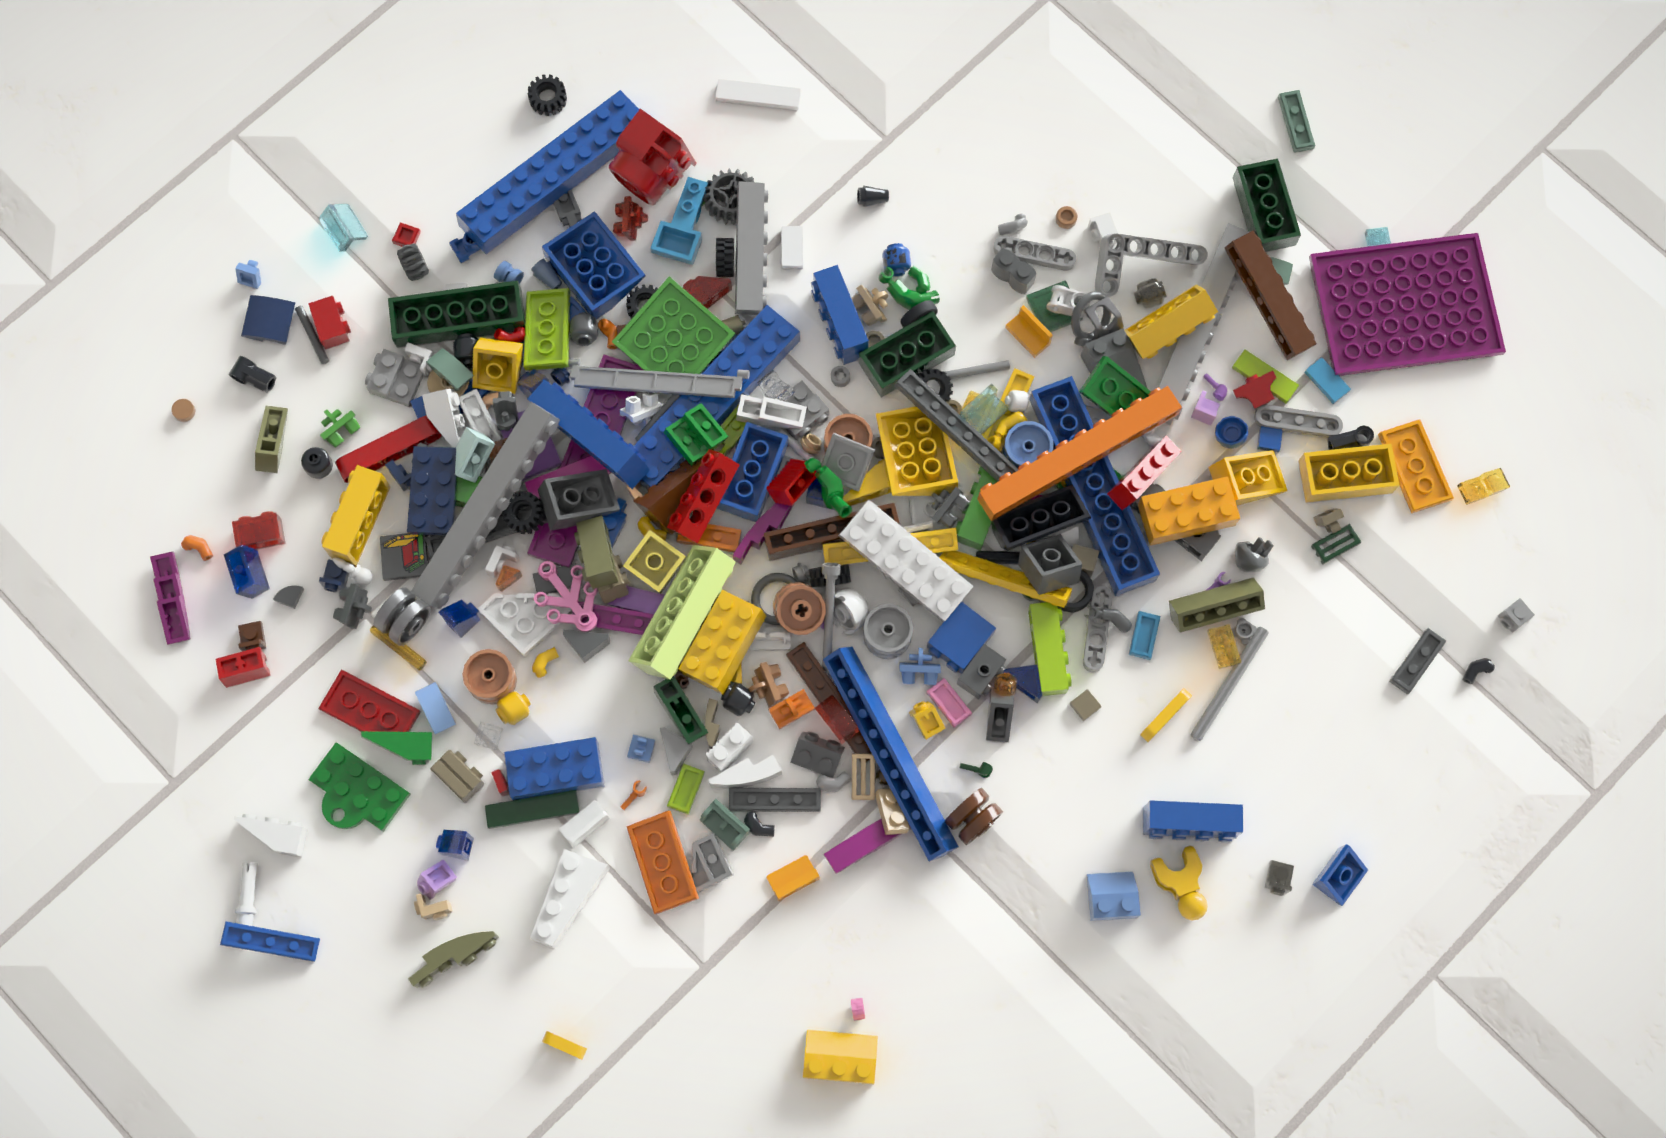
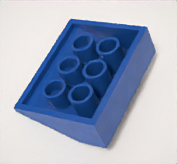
M595 211L542 246L545 259L551 263L553 269L585 310L596 319L613 309L646 277L645 273Z

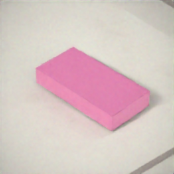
M945 678L926 691L927 695L953 728L972 715V712Z

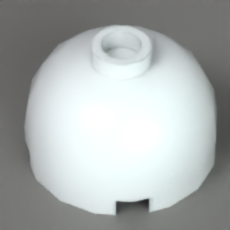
M849 588L835 591L833 624L837 628L841 625L845 629L843 633L853 634L864 625L865 618L869 614L866 597Z

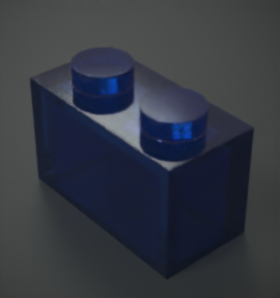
M241 544L224 554L237 595L253 599L270 589L258 550Z

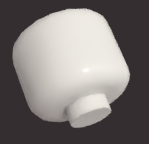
M1012 390L1005 397V404L1009 411H1020L1023 413L1028 408L1029 396L1025 391Z

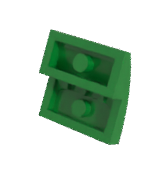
M702 403L684 413L681 419L664 430L665 435L691 466L701 460L709 449H716L729 437Z

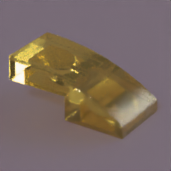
M1500 467L1485 472L1479 477L1463 481L1457 487L1466 505L1502 492L1510 488V485Z

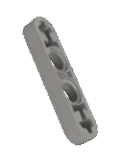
M999 236L993 246L994 253L997 255L1001 250L1002 243H1005V249L1012 251L1013 245H1016L1014 254L1018 257L1019 261L1063 271L1071 270L1076 262V255L1070 249L1009 236ZM1020 247H1028L1030 253L1026 256L1021 255L1018 251ZM1048 251L1051 254V258L1043 260L1040 258L1039 253ZM1055 253L1058 254L1056 262L1054 261ZM1065 256L1069 257L1068 263H1064Z
M1106 586L1097 587L1093 592L1090 606H1096L1098 610H1102L1105 607L1111 609L1113 598L1111 590ZM1100 592H1104V596L1108 597L1104 600L1102 607H1098L1100 598L1096 597ZM1090 609L1089 616L1093 617L1095 611ZM1088 619L1083 666L1091 673L1099 671L1104 664L1110 620L1097 624L1093 619ZM1098 634L1102 637L1103 642L1099 646L1093 645L1090 637ZM1101 650V653H1096V661H1099V663L1092 667L1091 662H1088V660L1092 658L1093 651Z

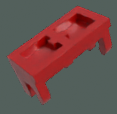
M261 647L215 659L219 680L226 688L271 676L270 670L265 663L267 658Z

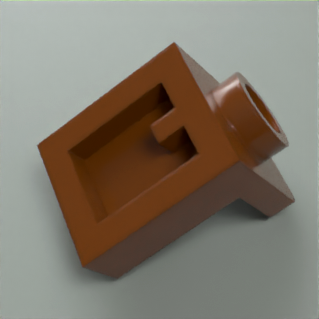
M261 621L238 625L241 642L238 646L241 651L257 647L266 649L263 623Z

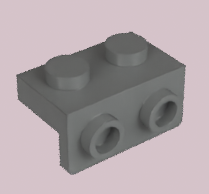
M802 732L798 738L790 763L834 778L845 747L835 740L822 739L814 732Z

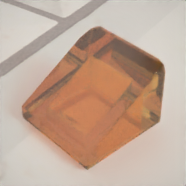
M504 565L496 581L498 590L503 592L522 577L520 570Z

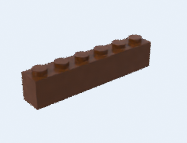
M1254 230L1233 240L1224 247L1286 360L1288 361L1315 346L1317 343L1314 334L1308 329L1302 313L1295 306L1292 295L1285 288L1282 277L1276 272L1271 257L1266 254L1261 239L1256 236Z
M895 503L877 506L900 525ZM858 511L851 512L845 518L838 515L764 533L769 561L823 549L822 544L845 542L838 535Z

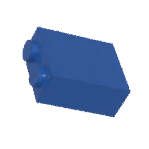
M961 601L927 642L928 652L934 658H941L947 662L946 666L955 673L958 671L962 674L981 647L994 635L996 627Z

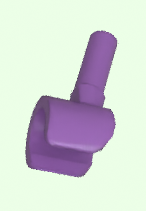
M1206 373L1203 377L1216 389L1213 392V396L1217 400L1223 401L1227 396V387L1223 384H1218Z
M1221 572L1216 577L1215 583L1206 590L1228 585L1231 579L1223 582L1221 577L1226 572Z

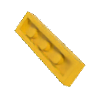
M1014 368L984 434L986 440L991 436H995L994 432L1000 421L1014 413L1008 410L1005 404V397L1012 390L1028 393L1035 376ZM1009 430L1007 431L1005 437L1001 439V445L998 450L1000 453L1003 449L1005 438Z

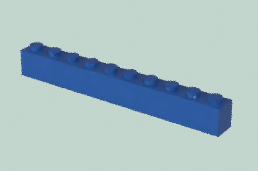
M853 646L837 649L823 659L831 677L928 861L942 858L959 847L948 825L944 822L945 820Z

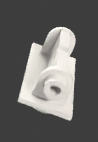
M760 627L748 650L791 649V633L783 627Z

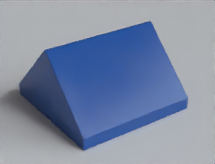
M1345 844L1337 849L1312 885L1337 904L1343 906L1368 872V868L1351 846Z

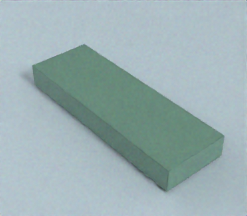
M1300 90L1279 93L1278 100L1293 152L1314 149L1316 145Z

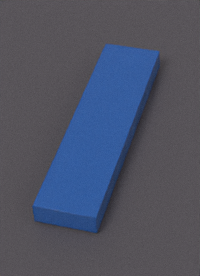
M225 921L220 945L315 962L320 938Z

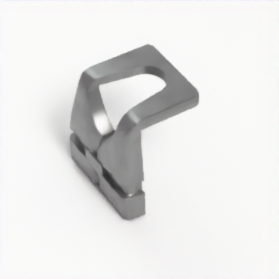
M1109 297L1085 308V314L1095 327L1093 340L1124 329L1122 315ZM1098 307L1107 308L1115 316L1108 326L1101 325L1095 312Z

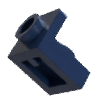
M393 460L385 464L403 491L410 490L411 473L408 474L401 464L397 466Z
M328 559L324 575L319 578L318 582L324 587V590L337 592V590L346 587L349 573L344 571L343 568H339L333 560Z

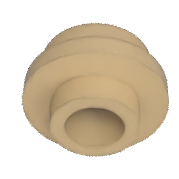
M807 434L800 440L803 450L809 454H817L821 450L822 442L813 434Z

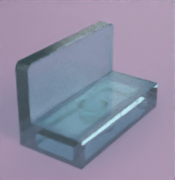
M328 204L319 217L320 222L339 252L346 251L354 240H366L368 237L349 204Z
M992 383L960 412V416L981 435L1008 411V407L997 397L998 389Z

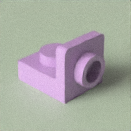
M441 860L420 874L417 886L419 891L431 900L437 892L453 883L457 876L447 863Z

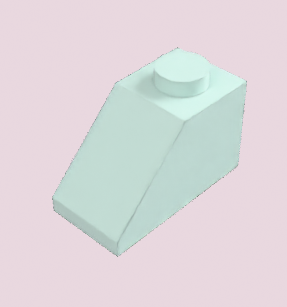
M466 427L456 446L455 475L475 483L495 443L485 434Z

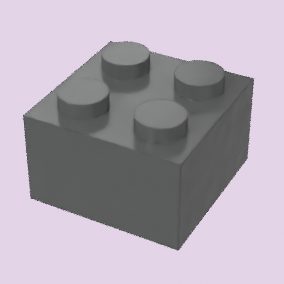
M1061 534L1021 546L1018 565L1039 595L1079 583L1082 563Z

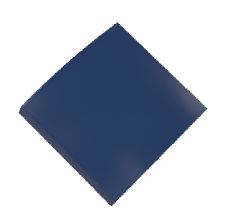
M250 295L241 337L261 342L268 340L286 345L296 302Z

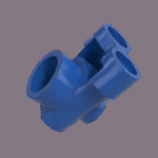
M467 233L464 234L462 239L456 238L449 242L460 263L469 260V256L480 250Z

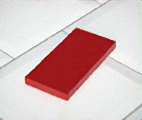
M342 669L318 708L320 711L360 732H410L421 713L419 709Z

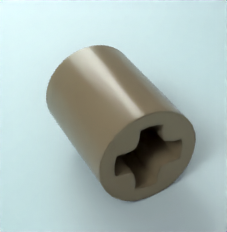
M739 315L721 320L736 335L744 330L743 325L746 324L745 320H740Z

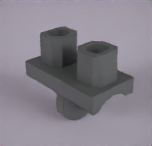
M510 391L499 392L498 398H493L497 430L509 431L519 421L516 398L512 397V392Z
M955 487L946 500L944 499L949 492L945 489L939 496L934 492L931 495L936 499L931 505L934 510H937L940 504H942L931 518L939 525L943 524L952 528L958 520L949 513L954 505L963 512L970 505L968 499L963 495L964 493L957 487Z
M350 584V587L341 588L339 596L342 601H345L343 608L335 609L333 618L351 629H357L359 620L363 618L364 612L371 613L372 607L367 605L368 591L360 588L357 584Z

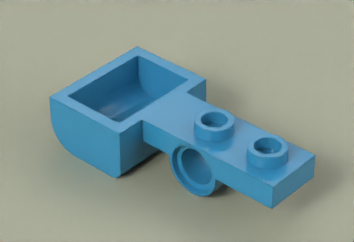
M691 177L687 178L671 223L660 221L650 248L651 253L686 264H694L702 243V233L693 230L701 214L703 198L706 194L705 187L709 186L708 182Z

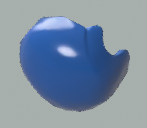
M1225 417L1216 425L1215 437L1225 448H1239L1248 438V426L1239 417Z

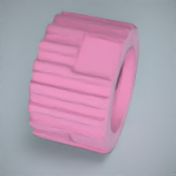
M863 998L851 999L854 1021L865 1019Z

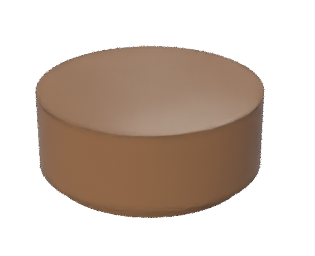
M1069 206L1061 207L1056 214L1058 226L1064 229L1072 228L1078 218L1076 210Z
M188 399L175 401L171 409L173 416L181 422L191 420L196 412L195 406Z

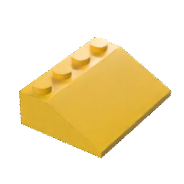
M915 406L876 414L892 496H931L933 492L939 496L944 489L950 494L955 487L958 488V478L949 437L919 408Z

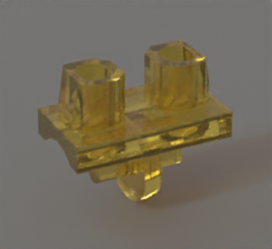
M1230 624L1208 629L1207 633L1218 668L1222 669L1241 664Z

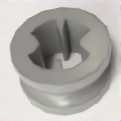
M844 366L833 368L831 371L832 383L837 387L847 386L850 382L849 370ZM839 372L844 373V377H846L845 379L842 378V381H838L837 376H835L836 374L839 375Z

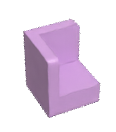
M1202 391L1191 418L1211 426L1216 418L1220 404L1205 398L1207 392Z

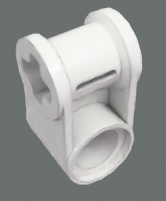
M1055 285L1051 289L1053 294L1046 307L1051 312L1072 316L1074 304L1086 293ZM1090 302L1084 307L1080 318L1086 316L1084 310L1089 307Z

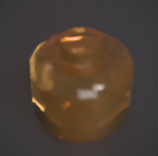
M1010 673L997 675L994 682V691L1001 696L1015 695L1017 688L1016 677Z

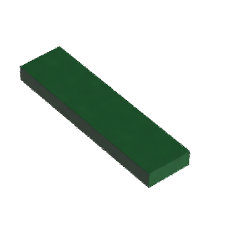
M576 790L485 805L488 829L574 815L580 812Z

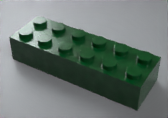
M518 280L388 298L391 335L397 348L406 347L407 343L422 345L456 340L457 336L461 334H474L475 337L494 335L497 329L510 333L514 332V329L519 326L525 328L522 290Z

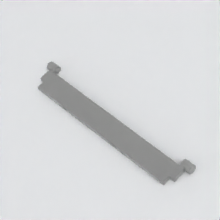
M569 358L568 367H572L570 378L575 380L574 387L735 398V392L742 389L743 379H749L750 377L749 370H738L737 377L585 367L580 366V359Z

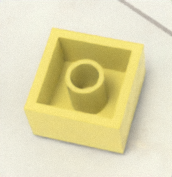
M649 530L623 567L661 594L684 563L686 556Z

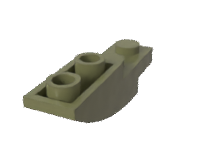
M494 931L478 932L447 941L423 955L422 958L427 965L409 977L408 980L414 987L418 988L421 986L424 988L434 980L432 977L439 971L444 973L453 966L452 961L455 960L460 966L464 964L468 966L478 958L476 955L483 949L486 952L497 944L495 940L499 936Z

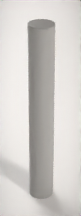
M1009 360L945 372L951 379L1010 369Z

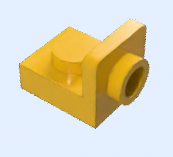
M928 701L915 704L913 709L909 711L910 716L914 718L923 738L926 740L946 729L935 706Z

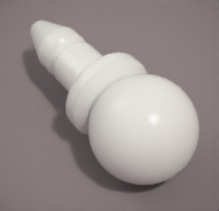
M333 558V562L339 568H343L344 571L351 573L350 578H354L357 584L366 586L371 583L373 575L369 569L360 568V565L354 567L344 559Z

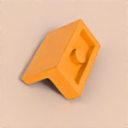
M1024 305L1020 308L1019 314L1005 326L1034 358L1051 344L1052 333Z
M807 855L767 875V880L778 901L820 879L817 870L814 869Z

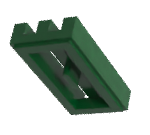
M1348 524L1341 528V530L1315 542L1311 547L1313 550L1315 549L1316 555L1320 557V562L1323 565L1360 545L1362 542L1352 526ZM1347 531L1350 533L1322 550L1319 547ZM1352 538L1354 539V542L1346 545L1345 547L1337 550L1336 552L1328 556H1325V553L1329 552L1330 550L1338 547L1339 545L1349 541Z

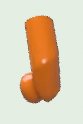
M189 535L184 537V540L181 542L184 550H198L203 561L213 557L206 540L203 538Z

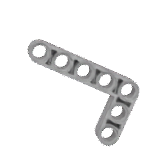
M1118 233L1107 234L1100 243L1095 291L1102 292L1106 296H1113L1118 292L1124 256L1198 265L1207 260L1208 252L1201 245ZM1111 238H1114L1117 242L1115 249L1109 246ZM1132 241H1135L1137 244L1135 252H1132L1130 249ZM1153 244L1157 245L1158 248L1155 255L1151 253V246ZM1174 246L1178 249V255L1176 258H1174L1171 254V250ZM1194 250H1197L1199 255L1196 261L1192 258ZM1109 259L1112 260L1114 264L1113 269L1111 271H1109L1106 267V263ZM1105 281H1108L1111 286L1108 292H1105L1103 289Z

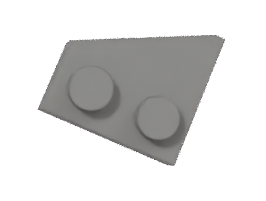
M715 833L692 843L693 862L691 873H693V881L697 893L734 876Z

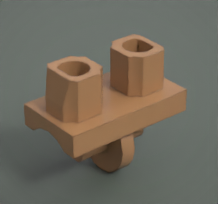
M767 662L760 663V667L754 670L756 676L751 678L754 685L749 687L750 692L757 693L759 699L765 698L768 708L787 697L789 691L785 684L778 686L775 684L774 679L781 676L778 664L768 665Z

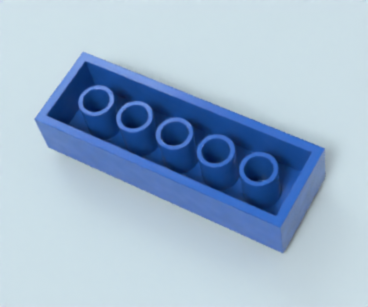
M544 380L527 398L529 402L535 403L560 419L557 428L631 489L650 470L645 464L647 460L639 453L638 449L631 443L627 444L624 438L616 431L612 432L605 422L600 418L596 419L593 416L594 414L585 406H580L573 396L564 393V390L557 383L554 382L551 385L548 381Z

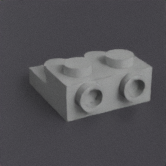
M383 349L382 353H377L374 358L373 364L375 369L373 373L369 372L366 376V388L370 394L410 407V401L414 399L424 377L420 371L421 364L407 360L403 355Z
M802 380L776 399L807 407L802 429L785 428L796 440L810 434L814 426L817 424L819 426L822 425L829 418V408Z

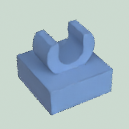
M249 260L247 265L238 263L235 268L237 282L258 289L261 285L260 270L256 268L258 262Z
M633 734L627 757L650 763L656 741Z

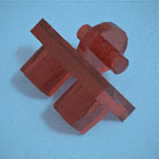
M631 196L624 197V202L615 204V214L618 217H623L622 222H615L613 224V232L617 236H626L630 241H634L637 237V229L642 228V223L648 222L649 216L643 213V207L632 201Z

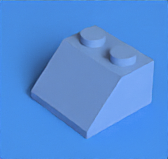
M1133 872L1086 875L1090 921L1136 919L1141 916L1139 892Z

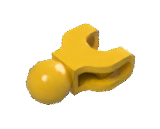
M1191 845L1184 848L1182 852L1184 869L1181 871L1168 869L1161 858L1151 859L1150 868L1157 886L1164 891L1172 893L1175 900H1178V909L1181 915L1188 920H1199L1207 912L1208 906L1204 896L1198 892L1200 890L1198 878L1202 872V862L1195 848Z

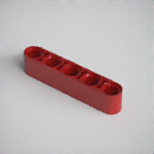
M425 415L341 456L335 461V465L343 481L348 483L349 475L352 471H355L357 465L377 471L385 467V464L391 460L395 462L413 453L414 446H418L419 443L429 445L439 440L442 434Z

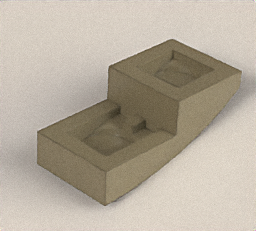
M710 698L706 708L705 728L708 731L706 738L709 749H713V746H716L721 729L720 725L713 723L719 706L718 701Z

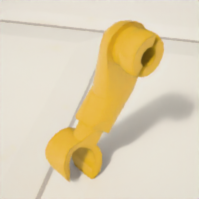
M1020 411L1014 412L1000 421L994 432L995 436L989 437L987 441L999 450L1001 439L1005 437L1007 431L1016 424L1027 421V417Z

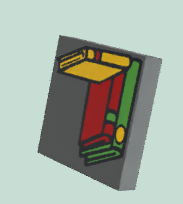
M404 533L380 536L382 576L384 581L421 576L428 565L426 535Z

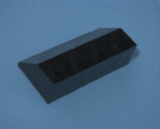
M1072 484L1017 506L991 521V526L1000 547L1009 551L1089 520L1091 516Z

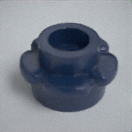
M555 368L550 373L552 379L560 386L570 382V373L566 368Z

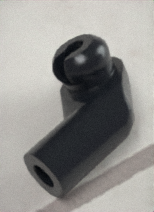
M1488 658L1473 661L1469 664L1462 680L1468 684H1473L1478 673H1491L1494 671L1495 665Z
M751 811L746 814L744 823L753 835L774 837L775 825H762L755 812Z

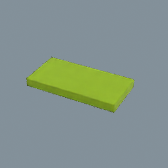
M569 288L527 291L524 343L525 371L568 368L571 295Z

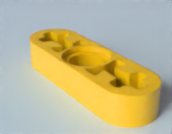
M1183 688L1144 729L1140 736L1149 742L1192 695Z

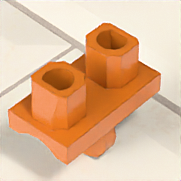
M802 689L772 706L768 711L780 730L815 710V707L805 690Z

